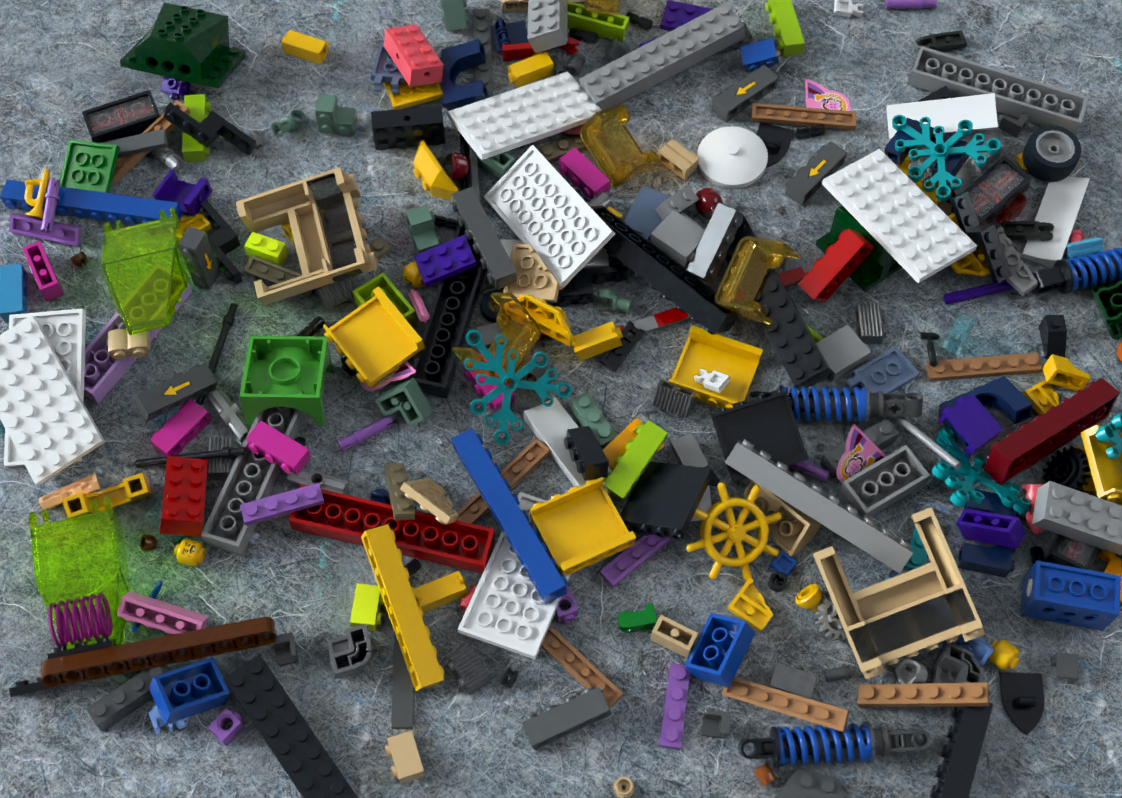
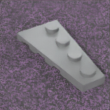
M1001 226L997 229V233L1012 276L1005 280L1024 296L1036 288L1038 282L1028 266L1023 263L1019 252H1016L1012 246V241L1010 238H1007Z

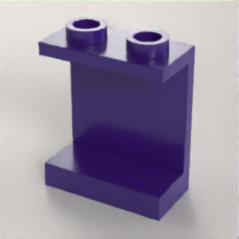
M171 169L159 187L154 191L153 197L155 200L177 202L183 214L195 217L202 207L201 203L208 199L212 189L206 178L201 177L196 185L178 180L175 171Z
M973 393L968 397L964 395L955 402L956 405L954 407L951 405L946 407L941 412L943 415L938 420L941 423L948 419L965 439L969 446L963 451L968 457L1003 430Z

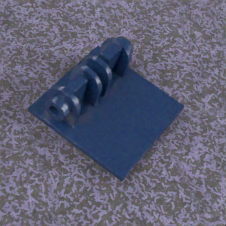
M497 18L495 25L491 26L497 52H502V45L529 43L524 21L505 23V20L502 18Z

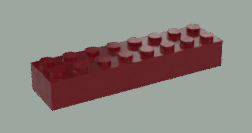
M1103 378L1096 382L1092 381L1085 389L1078 390L1071 398H1065L1058 406H1052L1045 414L1036 416L1029 424H1023L1018 431L1010 432L1002 441H996L991 446L990 455L986 458L987 463L984 471L1000 486L1081 435L1080 432L1108 418L1120 392Z

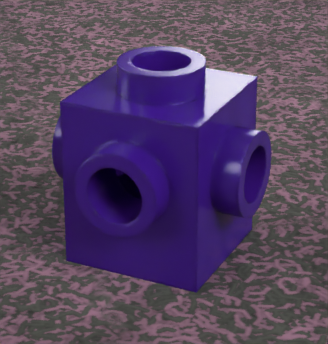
M164 77L160 91L169 96L170 99L177 101L179 98L184 99V95L189 94L191 83Z

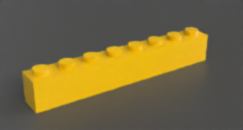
M388 524L366 530L362 534L361 539L415 691L435 686L444 680V670L438 664L436 658L437 650L429 639L430 631L424 625L422 619L423 611L415 600L416 592L410 586L408 580L409 572L407 568H404L401 561L402 553L396 547L394 531L390 530Z

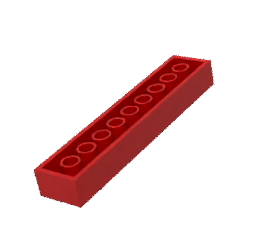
M321 489L325 504L293 512L288 520L292 530L364 546L361 536L366 530L388 524L390 530L394 531L396 547L400 549L403 556L483 574L489 561L495 540V529L458 520L453 523L442 524L436 520L435 515L415 511L414 520H394L392 506L389 504Z

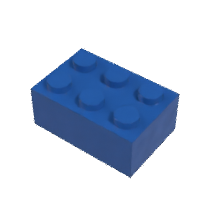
M710 613L685 667L695 679L730 688L755 633L746 621Z
M213 657L153 676L149 686L151 695L165 725L225 705L230 694Z

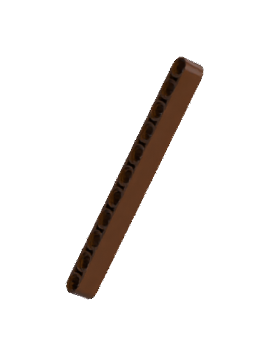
M260 617L48 659L41 666V684L47 688H54L269 645L276 640L275 621L271 617Z

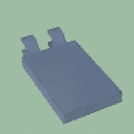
M380 45L371 72V81H374L375 84L374 91L381 92L383 82H391V93L398 94L400 83L405 84L406 80L384 45Z
M642 185L624 222L649 241L651 233L663 221L655 209L671 196Z
M895 346L855 369L851 374L852 378L846 381L847 384L844 387H847L850 392L854 387L860 385L862 388L865 386L869 387L870 393H877L878 391L892 393L918 378L920 373Z

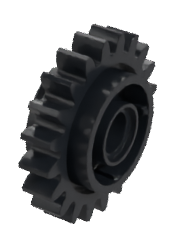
M1073 446L1069 449L1064 447L1063 452L1057 450V456L1051 455L1052 461L1046 462L1048 468L1043 469L1046 472V475L1041 477V479L1045 480L1043 484L1051 481L1083 492L1082 486L1088 485L1086 478L1092 477L1088 474L1091 470L1086 453Z

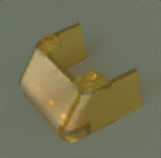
M750 236L742 238L716 292L715 302L725 309L749 320L771 324L772 320L761 313V305L754 301L768 268L776 269L780 267L785 257L800 259L801 255L785 242Z
M492 293L490 296L501 308L496 316V322L502 329L499 334H503L507 338V343L504 346L502 368L507 372V352L510 349H515L519 354L515 366L516 373L540 338L541 329L513 293ZM499 337L497 342L500 344L503 343L504 338ZM495 340L488 349L494 358L496 351ZM453 347L452 349L463 363L466 358L487 362L484 356L476 352L474 348ZM515 352L509 354L511 359L516 357ZM468 361V362L466 363V366H467V367H472V366H473V362H472V361ZM470 370L476 374L484 373L486 376L499 377L495 371ZM511 379L506 380L505 384H508Z

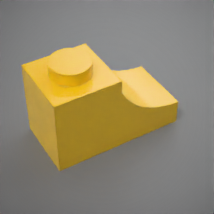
M1054 354L1050 356L1042 367L1046 382L1078 391L1082 390L1090 381L1088 373L1076 368L1069 359Z

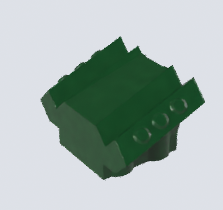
M1122 280L1089 287L1111 338L1122 337Z

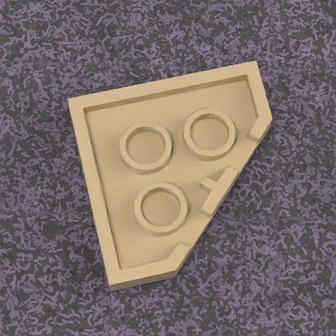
M513 243L510 260L517 272V282L504 287L503 297L514 299L528 294L536 298H542L546 302H557L560 284L530 244Z
M431 478L407 481L402 484L400 489L405 492V496L410 500L418 502L424 511L434 514L436 520L440 523H453L458 518L457 511H452L453 504L450 498H445L444 496L446 494L445 489Z

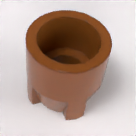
M768 763L754 771L763 787L777 778Z

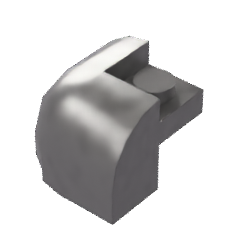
M366 623L345 629L346 635L327 640L336 679L358 673L369 664L372 657V645Z
M946 643L933 664L931 675H933L932 683H983L984 667H980L977 660L973 657L974 653L954 643Z

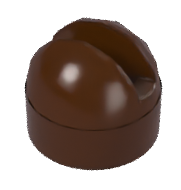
M83 251L70 258L73 264L78 267H82V263L84 265L87 263V257Z
M143 534L140 540L141 550H153L157 545L156 538L152 535Z

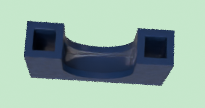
M477 39L442 49L439 59L444 65L442 74L443 84H441L443 107L451 111L487 99L488 89L482 80L464 85L455 84L457 76L463 70L486 63L485 48L481 41Z
M907 117V125L922 134L920 122ZM929 127L930 140L936 144V138L933 135L934 128ZM897 131L886 145L885 155L892 162L901 165L909 155V151L916 147L906 148L902 152L896 151L895 142L897 140H915L904 131ZM944 134L943 143H945L951 137V135ZM958 140L952 147H962L968 143ZM967 154L949 155L945 159V170L955 177L969 156ZM937 163L932 168V176L938 172Z
M1003 376L943 402L939 405L938 416L940 418L943 415L941 412L949 405L954 407L956 405L955 402L963 395L968 397L973 393L983 406L999 409L1015 425L1031 417L1033 404ZM944 420V425L952 429L957 439L965 447L969 446L949 420Z
M977 489L974 490L981 492L985 496L982 503H974L969 495V500L964 506V510L971 509L1014 517L1019 515L1013 507L1008 508L1004 506L997 493ZM964 542L959 549L957 567L1006 578L1014 570L1015 560H1012V554L1015 553L1016 548L999 545L985 547Z

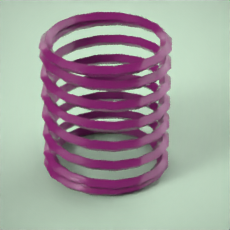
M101 592L98 595L91 594L90 598L85 595L82 599L76 597L74 601L67 599L66 603L59 601L58 604L53 602L49 605V628L52 639L59 648L62 646L66 647L68 641L74 645L76 639L79 643H82L84 637L87 641H91L92 635L98 640L100 633L104 638L110 637L112 633L109 605L105 595ZM93 598L96 600V610L93 604ZM101 598L104 603L105 611L101 603ZM85 600L88 602V611L85 606ZM77 601L80 603V613L76 606ZM69 603L72 605V614L68 607ZM61 605L64 607V616L60 609ZM52 608L56 612V627L60 643L54 630Z

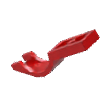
M567 36V44L557 48H562L569 55H572V53L578 52L575 46H579V41ZM530 43L502 45L503 62L524 60L541 53H535Z

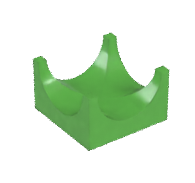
M250 336L239 396L247 425H252L256 416L263 410L273 407H289L308 414L313 418L317 426H325L326 372H332V361L327 337Z

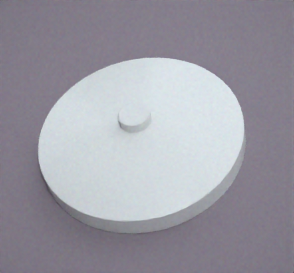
M733 126L719 128L710 132L701 141L697 153L699 158L698 167L702 175L714 185L727 189L744 188L755 183L765 172L768 161L767 148L761 138L750 130Z

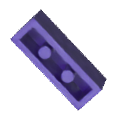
M965 509L956 522L962 536L966 540L1017 549L1026 535L1019 518L1014 516Z

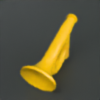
M43 169L44 172L40 179L25 180V201L30 206H34L31 211L26 213L28 216L43 219L44 197L51 172L49 169ZM34 186H40L37 198L33 199Z

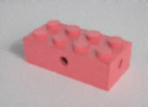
M418 25L385 29L384 47L409 87L442 82L444 65Z

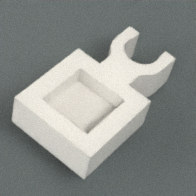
M834 0V15L851 17L853 14L854 16L861 17L863 11L859 10L862 9L863 4H852V0Z
M700 369L701 376H694L695 382L703 383L704 388L717 393H721L730 382L729 375L715 370L709 374L706 370Z

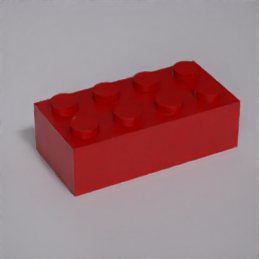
M852 229L844 230L839 235V240L827 248L826 254L815 261L812 270L806 272L801 277V282L798 285L813 300L826 302L876 248L860 232Z
M167 456L159 534L201 537L208 459Z

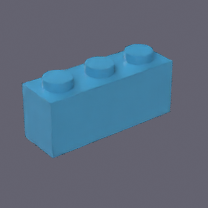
M22 263L0 266V316L5 323H9V315L28 313L27 272Z

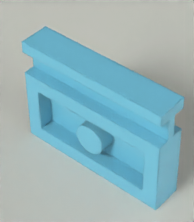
M1097 237L1066 244V260L1104 252V247L1102 246L1103 238Z

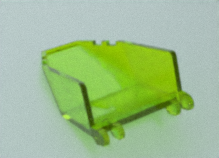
M175 207L170 208L171 217L166 218L164 210H159V220L123 228L121 220H116V230H112L110 222L105 223L103 226L104 237L101 266L112 303L129 335L167 327L176 311V304L180 303L182 299V292L187 290L188 268L178 245L184 233Z
M104 496L103 499L106 511L99 512V503L94 498L91 499L92 514L50 523L48 510L44 509L42 510L43 525H38L35 512L29 513L35 584L47 613L49 605L53 602L56 604L59 601L66 603L67 599L74 601L76 597L82 599L85 595L90 598L91 594L98 595L101 592L107 599L111 614L112 633L109 640L115 639L117 646L122 645L123 632L127 620L117 616L123 595L131 591L123 527L114 513L109 496ZM93 598V604L96 610V600ZM101 598V603L105 611L104 603ZM85 600V606L88 611V602ZM77 601L76 606L80 613V603ZM69 603L68 607L72 614V605ZM61 605L60 609L64 616V607ZM52 608L53 625L57 631L56 612ZM93 635L91 641H87L88 645L96 643ZM68 641L66 647L67 649L75 648V645L70 644V642Z

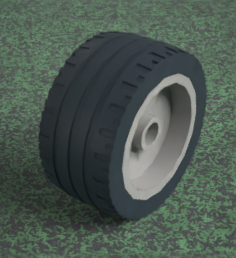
M1054 125L1043 126L1035 130L1028 139L1023 151L1022 160L1026 170L1033 177L1046 182H1058L1068 177L1076 167L1081 155V144L1075 134L1064 127Z

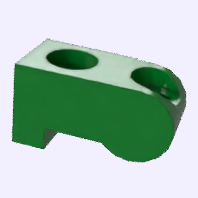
M653 603L645 604V608L642 611L631 612L625 610L618 616V628L624 633L654 629L657 623Z

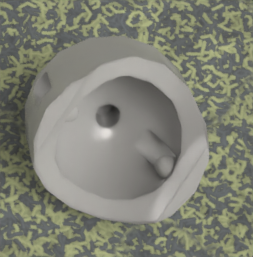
M903 659L896 666L895 671L901 684H925L927 669L922 663L911 659Z

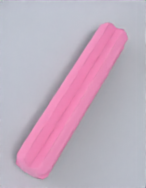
M411 289V292L408 293L409 299L419 321L426 323L427 319L430 318L418 290L414 291V289Z

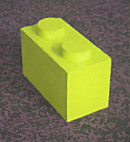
M255 232L251 233L244 245L248 258L254 255L280 266H283L289 255L286 243Z
M356 584L350 619L351 627L366 623L368 631L377 632V626L382 623L380 608L381 605L385 604L378 585Z

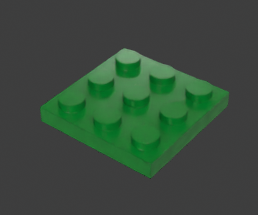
M69 139L60 175V187L110 193L120 147L114 144Z

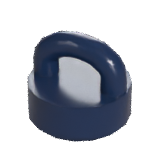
M380 488L371 492V501L390 504L389 493L385 489Z

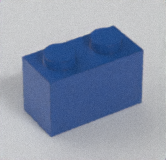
M773 38L740 46L745 72H753L756 68L759 69L763 65L773 67L779 63Z

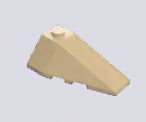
M753 480L750 481L743 493L746 499L752 487L759 485ZM759 485L761 489L754 504L763 511L765 516L777 512L782 513L783 517L781 520L770 523L768 526L774 536L773 540L776 545L792 557L814 538L821 523Z

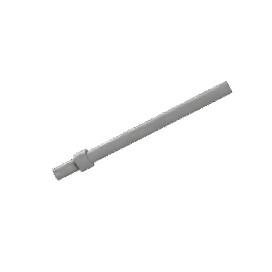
M889 417L900 423L953 468H960L961 463L905 417Z

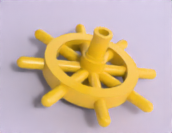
M720 482L717 488L721 500L713 504L707 512L696 509L694 516L702 520L700 526L701 540L688 544L686 550L693 552L704 548L706 553L715 560L709 573L711 580L716 579L722 565L730 567L740 566L744 580L747 581L749 577L752 578L748 564L757 559L763 551L773 557L779 555L777 549L767 544L769 536L768 524L781 520L783 515L777 512L765 516L763 511L754 504L761 489L759 485H754L747 499L729 497L725 484ZM739 506L742 509L735 520L732 507ZM724 511L727 521H721L717 519V516ZM749 512H751L755 521L744 524ZM712 526L717 527L720 533L711 536ZM757 528L756 538L746 534V532ZM726 540L719 553L713 544ZM742 541L752 545L746 553ZM734 544L737 557H727Z

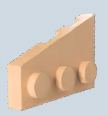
M94 472L40 497L39 504L43 510L47 508L49 510L53 509L60 503H63V498L81 492L90 493L101 489L99 479Z

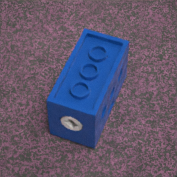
M1037 560L1023 577L1021 616L1104 631L1120 615L1121 576Z

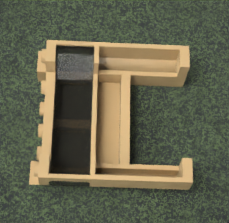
M341 167L236 202L239 218L251 233L290 221L302 276L269 287L262 280L255 281L257 298L263 305L378 267L377 257L371 251L370 245L366 244L365 239H368L367 232L361 225V223H364L362 214L358 213L357 209L360 207L358 198L362 196L353 173L348 175L343 172Z
M932 507L911 515L931 563L853 593L833 546L813 553L865 679L884 673L883 663H887V666L899 662V657L905 655L907 659L919 654L918 650L926 648L927 651L939 647L938 643L944 640L947 643L958 640V635L962 634L965 642L985 635L983 625Z

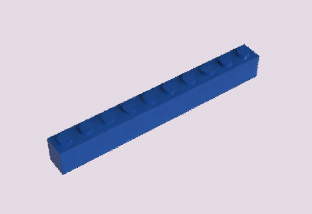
M7 179L0 195L4 205L9 209H22L28 212L34 208V206H30L25 201V182ZM34 186L33 199L37 198L40 186ZM59 187L58 196L60 199L57 202L55 214L60 216H73L79 219L87 218L95 221L102 220L130 226L138 225L146 228H160L165 231L177 230L183 214L177 202Z
M471 428L451 438L455 452L544 604L546 605L567 594L566 586L568 582L565 576L558 573V565L553 557L549 558L546 544L544 541H539L537 529L534 525L530 526L528 523L529 517L526 511H521L518 506L520 502L515 494L512 495L509 491L511 487L507 479H502L500 476L502 473L498 464H493L491 461L493 458L489 449H484L482 446L484 443L480 434H475Z

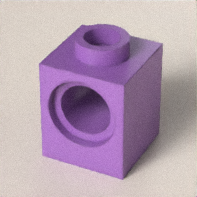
M570 588L567 589V594L561 596L556 608L555 615L558 623L562 621L570 623L578 616V608ZM565 604L568 605L570 609L567 611H563L559 607Z
M227 708L208 726L209 730L226 747L245 727L241 722L243 718L235 710L231 713ZM227 722H233L230 729H223Z

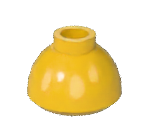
M811 584L803 588L796 596V604L804 609H812L813 612L818 611L816 607L822 604L820 587L817 584Z

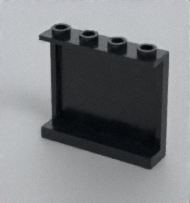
M782 389L770 392L771 396L766 398L760 395L751 398L752 402L747 404L741 401L733 404L731 409L726 410L725 407L714 410L715 414H712L711 418L725 461L739 440L743 442L744 439L754 445L753 449L759 453L763 450L771 455V460L775 463L781 461L788 466L809 459L787 396V391L782 392ZM727 465L732 483L748 478Z
M650 462L638 479L620 517L629 532H638L646 536L650 534L657 535L660 538L670 537L678 541L682 539L691 541L692 538L686 530L707 487H717L720 479L711 468Z

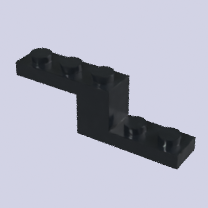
M171 102L166 106L164 118L207 148L221 136L248 156L253 152L256 141L214 111L199 123Z
M963 191L950 198L960 229L977 245L976 250H982L993 283H1000L1011 277L1012 273L995 224H979L968 191Z
M206 200L201 203L203 208L201 213L208 221L212 222L211 225L215 230L208 235L219 269L223 268L229 281L233 280L237 285L242 282L240 272L226 254L240 246L238 236Z
M623 265L582 268L572 278L573 289L559 290L557 302L547 303L552 306L592 303L594 299L592 283L602 284L604 282L627 280L628 270Z
M102 637L96 640L94 644L88 645V642L84 641L82 643H75V648L67 649L64 646L53 648L54 652L47 654L48 659L117 645L115 639L109 640V637ZM41 677L36 678L37 682L29 683L28 680L15 682L16 686L9 688L10 697L50 688L41 684Z

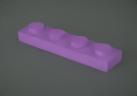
M17 213L10 214L9 232L74 246L81 245L82 227L54 221L53 233L46 234V230L45 233L40 231L43 219Z
M316 483L240 504L246 526L325 504L320 484Z
M651 534L649 536L643 535L635 542L634 546L627 548L601 569L599 574L614 588L673 540V538H660L657 535Z
M670 663L659 747L677 750L681 748L690 672L685 665Z

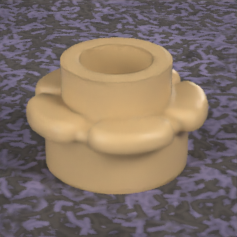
M625 776L619 777L613 784V789L616 791L615 794L620 798L630 797L634 789L633 781Z

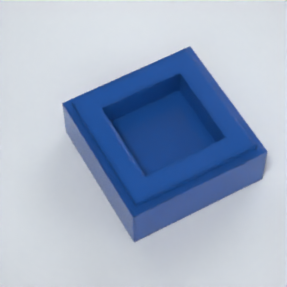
M782 550L769 567L775 572L784 573L788 577L798 565V562Z

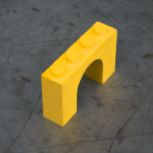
M139 473L122 479L123 483L92 493L81 492L63 498L62 502L68 519L78 520L154 495L149 476Z

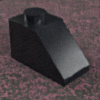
M1045 315L1038 326L1045 359H1049L1052 354L1065 358L1067 328L1064 315Z

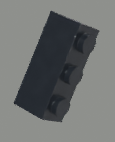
M590 426L567 429L564 445L570 452L571 460L575 461L578 473L582 474L585 481L608 477L609 461Z

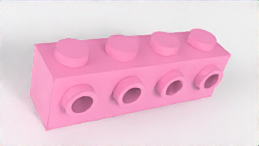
M132 591L123 595L117 616L123 617L127 621L138 622L148 628H157L171 635L204 629L209 616Z

